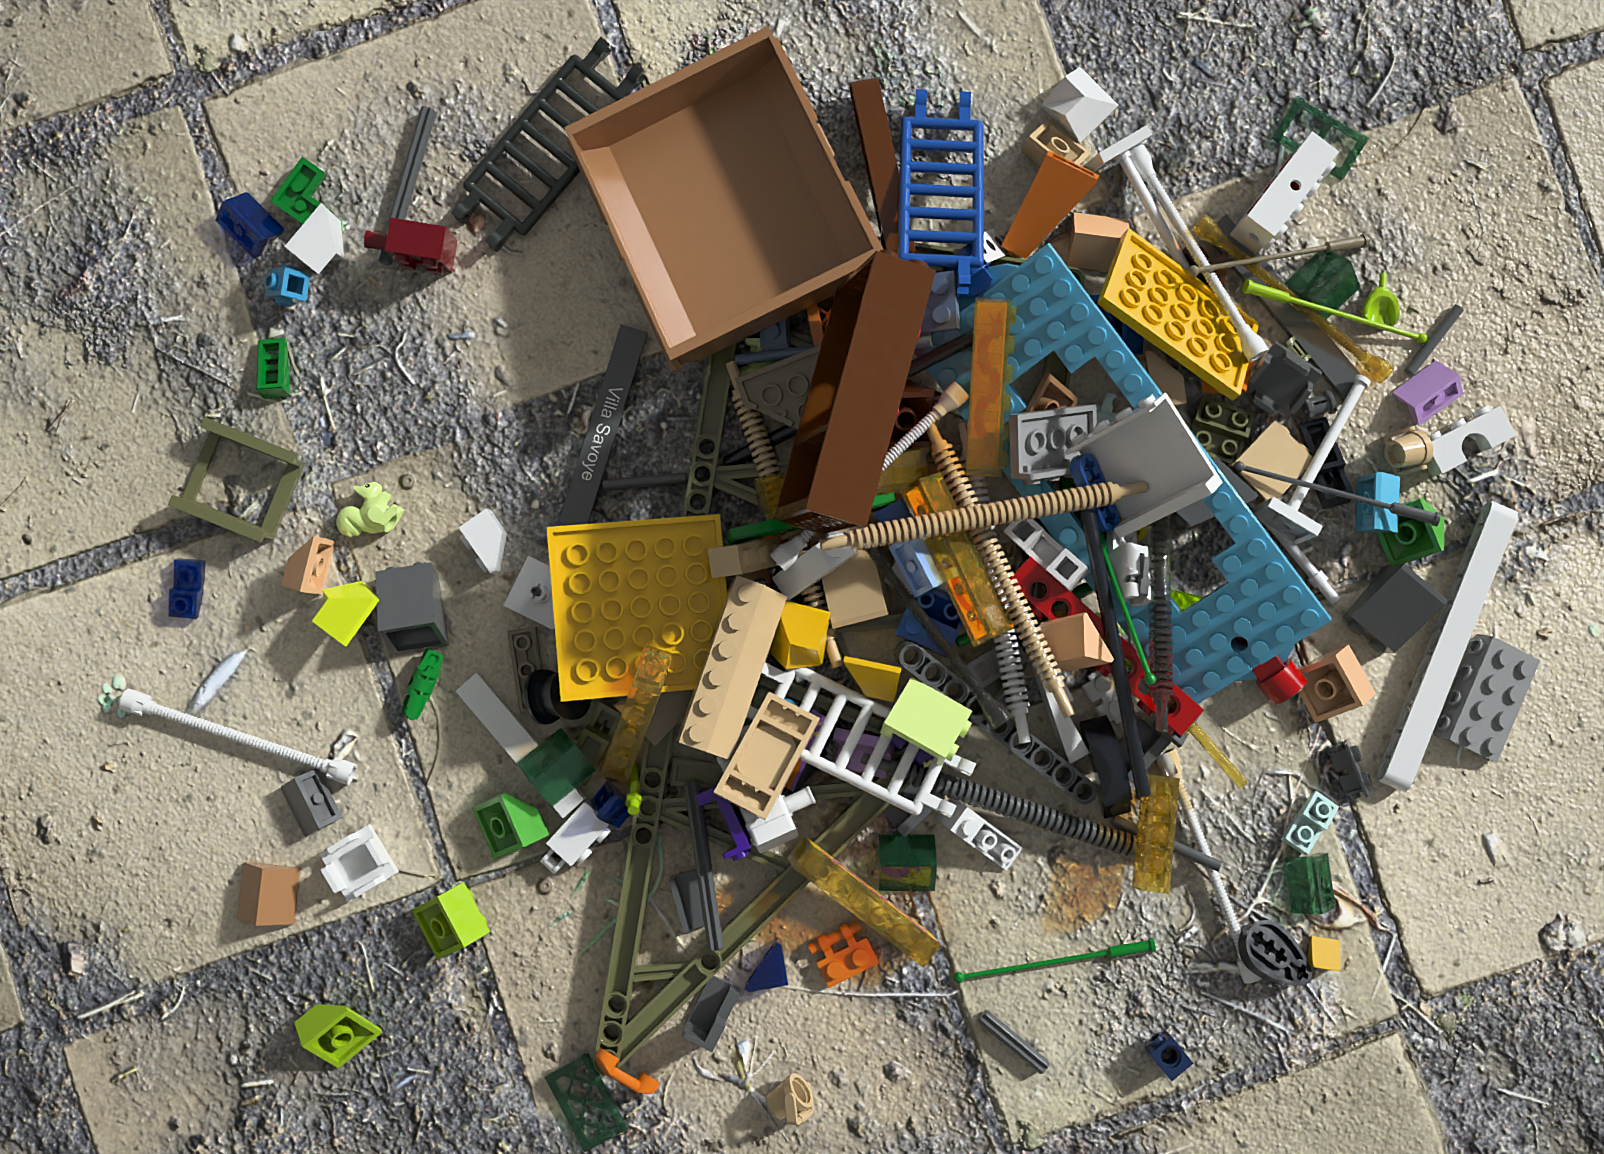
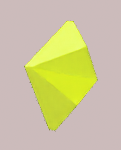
M362 581L323 589L324 605L312 620L313 623L344 646L348 645L379 602L377 596Z

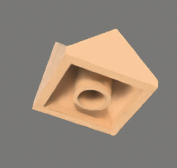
M313 536L288 558L281 586L305 593L322 595L335 541Z

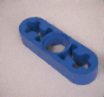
M1086 453L1072 458L1070 472L1077 487L1099 483L1105 484V478L1094 455ZM1115 504L1093 507L1091 509L1086 508V511L1095 510L1098 530L1101 533L1114 531V528L1120 523V515Z

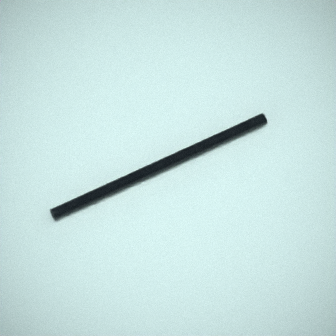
M970 330L912 360L907 379L975 345L973 331ZM784 425L769 433L768 437L764 438V440L770 439L771 444L766 445V447H774L796 436L798 429ZM753 443L747 444L724 456L723 461L725 465H739L752 458L751 453L756 450L750 451L749 446Z
M1095 510L1080 512L1106 645L1114 658L1110 665L1137 797L1151 795Z

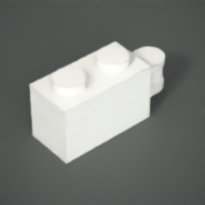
M587 799L546 843L551 849L540 862L554 875L566 862L570 866L576 861L582 864L592 853L589 847L594 841L597 840L601 843L611 832L608 826L613 821ZM554 852L562 858L559 863L551 856Z

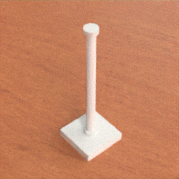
M1148 125L1101 151L1087 162L1086 165L1090 171L1094 172L1115 160L1116 164L1120 163L1173 260L1188 271L1190 265L1129 157L1132 155L1130 153L1131 149L1139 146L1153 135Z
M1359 374L1354 376L1352 380L1354 384L1303 475L1302 481L1313 483L1364 388L1369 387L1371 381L1367 377ZM1299 485L1288 505L1272 497L1254 506L1251 511L1261 524L1295 544L1318 536L1323 527L1298 512L1302 501L1310 489Z

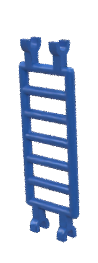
M916 89L914 117H904L901 120L897 254L900 259L906 261L917 259L926 262L928 266L957 267L956 297H968L971 284L970 268H981L984 264V124L980 120H970L971 92L960 91L958 119L927 118V90ZM912 128L973 131V142L911 139ZM911 150L973 153V164L911 161ZM911 172L972 175V186L910 184ZM910 195L972 198V209L910 206ZM910 218L972 221V233L909 230ZM909 241L972 244V256L909 253Z

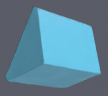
M1374 472L1358 477L1356 495L1388 504L1393 502L1399 503L1400 477L1383 472ZM1356 501L1355 533H1398V515L1392 514L1389 509Z

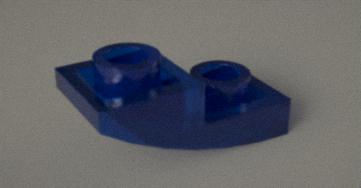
M185 558L174 560L173 588L169 589V617L197 619L199 617L205 581V560Z

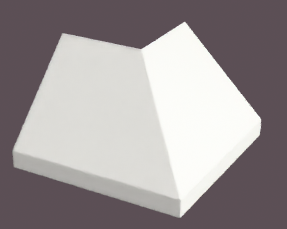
M1079 67L1061 80L1042 103L1041 108L1076 142L1081 144L1119 105Z
M320 204L284 247L319 274L329 261L344 260L341 221L323 204Z

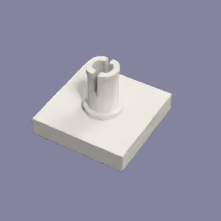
M528 556L503 606L555 630L550 566Z

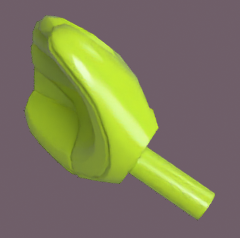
M1380 273L1379 287L1374 288L1367 296L1362 305L1361 312L1365 319L1394 326L1400 317L1399 302L1397 297L1386 288L1387 274Z

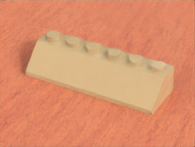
M736 575L733 577L676 742L731 761L787 596Z

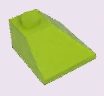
M316 1004L294 1022L302 1047L338 1069L382 1033L381 1028L346 1006Z

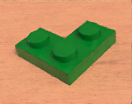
M301 157L270 202L303 225L321 204L312 196L325 180L327 174L304 157Z

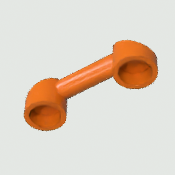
M599 1048L595 1055L597 1065L606 1076L634 1092L652 1094L657 1091L661 1084L643 1072L636 1079L616 1068L615 1066L619 1058L602 1048Z

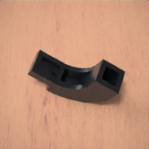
M1107 715L1081 721V737L1089 751L1088 756L1094 770L1101 813L1104 819L1131 812L1130 800H1133L1130 781L1117 737Z

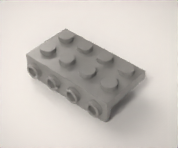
M1096 404L1009 414L1011 478L1023 479V484H1040V479L1042 478L1043 481L1060 480V475H1063L1065 478H1073L1070 472V462L1074 456L1081 454L1078 451L1066 456L1064 452L1073 445L1071 440L1084 431L1087 435L1094 432L1092 428L1097 425Z
M1476 634L1468 646L1464 661L1458 669L1456 680L1447 695L1446 703L1433 732L1434 736L1448 740L1474 754L1497 763L1540 660L1494 636Z

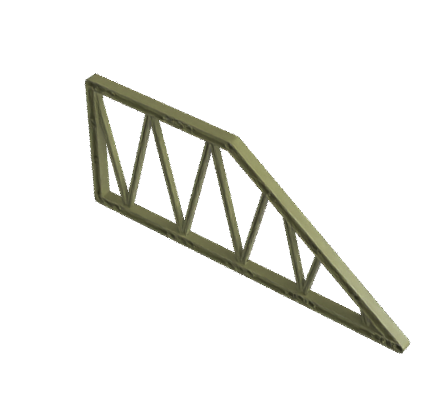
M914 242L917 254L954 255L960 250ZM1003 256L993 260L989 266L1007 263L1020 266L1026 260ZM929 266V268L936 270V273L946 272L942 266ZM1067 266L1084 288L1085 276L1083 272L1078 268ZM833 296L818 302V306L829 312L834 300ZM804 309L796 314H807V310ZM790 329L791 347L814 346L812 338ZM738 342L708 357L682 517L710 515L714 489H718L769 512H772L771 508L775 506H769L768 503L773 498L767 499L766 494L734 481L760 478L759 473L763 472V470L757 471L756 469L760 464L718 467L732 384L726 363L735 361ZM1052 351L1044 359L1042 376L1045 373L1051 374L1069 390L1071 373L1055 351ZM909 379L905 383L908 386L930 389ZM934 390V397L941 396L942 393ZM957 409L948 412L964 420ZM706 441L715 444V450L710 455H704L700 452L701 445ZM962 445L952 446V450L956 453L955 457L959 459L961 451H963ZM931 448L924 462L915 450H905L903 453H900L901 455L898 458H895L894 461L892 460V463L887 467L935 463V458L931 456L933 452ZM789 460L777 461L778 465L774 467H780L781 471L776 474L785 476ZM708 469L711 472L710 479L706 482H698L696 480L697 471ZM1049 481L1054 487L1055 481ZM696 496H703L706 499V505L701 510H695L691 506L692 499ZM1035 517L1033 520L1047 532V528L1040 519ZM878 542L877 550L880 559L893 563L895 559L889 546H880ZM1017 545L1012 572H1015L1024 562L1022 558L1023 550ZM1034 582L1030 586V594L1036 599L1039 582ZM979 585L974 599L987 604V602L992 601L986 600L985 597L990 592L985 593V587ZM1028 602L1026 605H1024V607L1030 606L1031 604ZM978 607L984 620H990L989 617L995 616V614L988 613V610L993 607ZM904 614L885 615L838 627L835 633L898 628ZM1012 625V626H1009V628H1015V629H1017V628H1018V625H1017V626H1013V625ZM1015 630V633H1011L1010 635H1016L1017 641L1019 642L1020 646L1022 647L1023 651L1028 657V654L1025 651L1026 649L1022 645L1023 640H1020L1019 638L1021 634L1017 633ZM1027 661L1022 664L1023 669L1017 670V673L1025 672ZM761 675L758 683L776 690L779 684ZM1001 677L977 692L993 704L1009 688H1003L1002 683L1008 681L1001 680ZM792 683L786 695L802 701L808 689ZM818 694L812 706L815 704L828 712L834 700ZM974 700L971 702L969 709L972 712L977 711L980 707V701ZM844 705L839 718L854 724L860 711ZM871 716L865 729L881 735L880 731L884 721ZM676 725L656 746L647 738L645 743L639 788L641 804L639 813L633 816L595 1055L599 1048H602L619 1058L615 1066L618 1069L832 861L815 848L811 842L793 860L770 850L759 853L755 844H753L750 848L751 852L745 857L776 869L780 873L721 929L723 948L718 951H709L706 944L689 961L637 965L660 821L662 820L691 833L688 815L680 812L687 811L686 797L664 798ZM926 758L922 765L924 768L928 767L932 761ZM650 771H655L660 775L661 782L658 786L648 784L646 776ZM887 775L886 778L877 777L871 782L887 789L891 776ZM905 781L902 783L898 795L909 786L905 784ZM847 782L807 785L815 800L858 796L812 842L835 858L890 803ZM782 791L781 796H782V795H785V797L789 796V794H787V793H785L784 791ZM650 799L655 802V813L647 814L643 811L642 803L644 800ZM716 799L703 805V809L719 808ZM706 823L708 841L727 849L736 845L731 833ZM645 827L651 831L652 838L650 841L644 842L638 838L637 832L639 828ZM809 854L817 856L819 859L818 865L814 868H807L803 864L805 856ZM705 954H713L717 958V964L707 966L703 963L702 957ZM670 979L628 1020L634 982ZM612 997L621 998L624 1002V1007L621 1009L614 1008L610 1003V999ZM609 1025L616 1026L619 1029L620 1035L616 1037L609 1036L606 1033L605 1027ZM594 1055L595 1070L599 1074L606 1076L597 1065Z

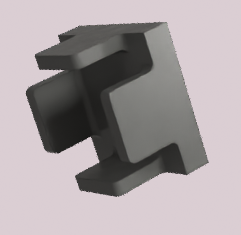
M1275 340L1269 351L1264 354L1251 371L1246 391L1252 395L1251 401L1272 416H1275L1278 412L1287 418L1291 412L1296 413L1313 391V385L1322 375V371Z

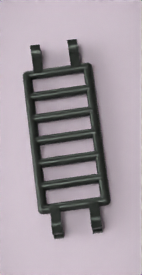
M602 37L596 41L592 50L583 60L575 54L568 58L463 182V188L469 192V195L451 213L464 225L471 217L472 212L482 203L498 216L503 222L485 240L497 253L514 230L521 236L527 235L580 172L573 157L530 123L539 110L543 111L564 130V127L573 123L548 102L557 89L589 115L600 110L566 82V78L576 68L615 101L630 95L645 79L642 75L643 71L635 64L618 87H615L595 70L596 66L612 51L609 48L610 44ZM522 130L568 167L558 181L512 143ZM504 151L550 188L541 201L537 200L494 164ZM486 172L532 209L523 222L518 220L476 185Z

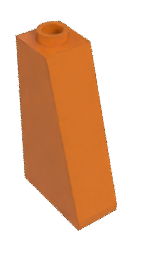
M1048 151L1001 247L1005 248L1006 254L1013 258H1020L1021 256L1026 259L1095 186L1099 175L1054 152Z

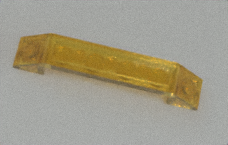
M644 645L630 691L607 754L605 753L597 778L623 786L628 782L660 697L673 653Z

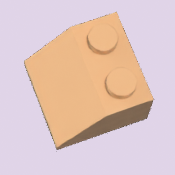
M1349 644L1325 653L1298 668L1307 680L1306 685L1299 694L1315 723L1361 707L1376 694Z

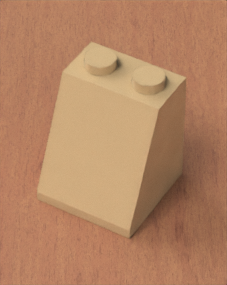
M863 545L862 550L855 548L858 552L856 556L822 578L828 610L831 612L830 619L833 629L888 615L892 598L888 584L884 582L885 574L877 547L873 548L871 545V548L865 549Z

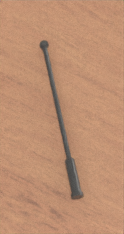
M1237 461L1233 465V469L1236 472L1246 471L1389 509L1392 514L1430 523L1432 526L1437 527L1441 519V513L1439 512L1433 513L1396 502L1388 504L1246 466L1242 461Z

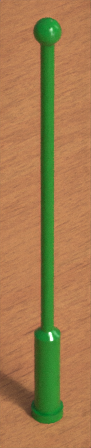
M1099 532L1106 569L1144 670V682L1147 685H1153L1156 682V677L1150 672L1106 552L1108 547L1103 532Z
M1149 938L1146 941L1110 946L1104 951L966 974L956 972L953 979L956 983H962L965 979L1103 956L1114 958L1144 952L1153 953L1156 952L1154 939Z

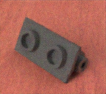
M1346 739L1345 747L1341 748L1340 743L1330 746L1331 752L1328 754L1336 772L1344 769L1348 771L1347 774L1338 777L1345 796H1349L1350 800L1361 797L1360 792H1364L1365 797H1369V788L1373 787L1368 772H1362L1359 761H1362V757L1357 745L1352 746L1350 740Z

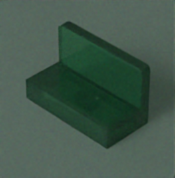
M1315 853L1307 857L1284 858L1292 913L1324 914L1336 909L1328 853Z

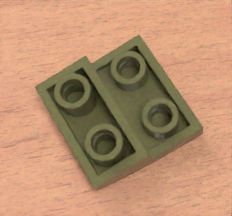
M1201 396L1189 429L1212 459L1217 457L1228 466L1241 455L1244 442L1249 437L1255 413Z

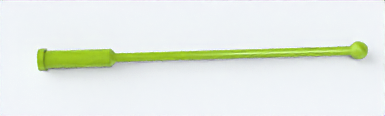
M1249 279L1244 282L1242 292L1245 294H1254L1284 304L1291 302L1415 339L1419 344H1424L1427 341L1425 333L1415 334L1291 297L1287 292L1254 283Z

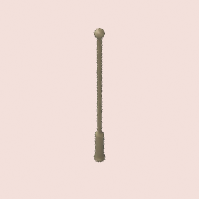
M1361 234L1357 237L1329 241L1322 246L1203 267L1192 265L1188 268V274L1191 277H1195L1202 272L1320 251L1331 253L1359 247L1367 248L1370 245V238L1367 234Z

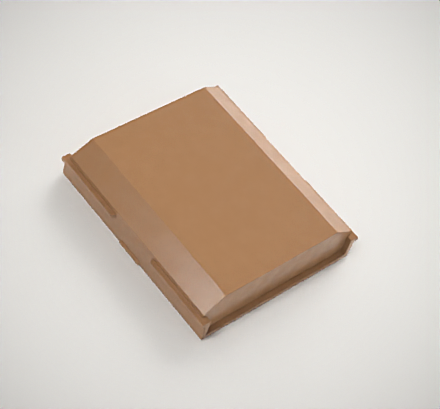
M768 26L564 127L570 139L567 142L604 224L609 225L607 229L621 259L625 260L635 282L633 288L672 373L683 369L681 364L706 358L835 295L837 287L873 253L876 251L880 252L883 249L850 182L844 180L833 158L835 154L820 124L816 123L818 121L817 115L778 37L774 39Z

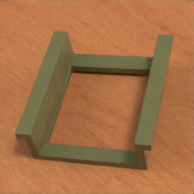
M204 417L200 427L210 431L183 497L172 495L168 505L258 542H262L264 537L274 540L306 463L297 460V453ZM221 437L287 463L261 527L195 501Z

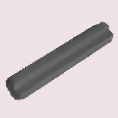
M985 1010L979 1016L978 1022L1034 1070L1039 1074H1043L1050 1065L1049 1061L990 1011Z

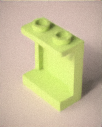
M911 677L885 720L880 733L888 738H891L893 733L936 757L938 759L936 764L941 767L945 759L952 760L959 748L958 745L954 744L958 736L964 738L972 725V722L968 721L972 711Z

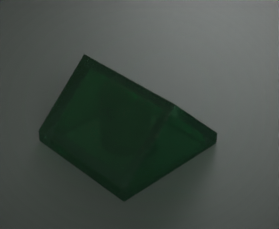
M1326 251L1317 252L1285 282L1297 299L1337 310L1361 288L1351 261L1333 252L1327 253ZM1305 307L1319 325L1331 316V314Z
M562 728L516 763L551 807L555 806L596 772Z
M879 834V891H935L937 873L935 834H907L905 837L902 834Z

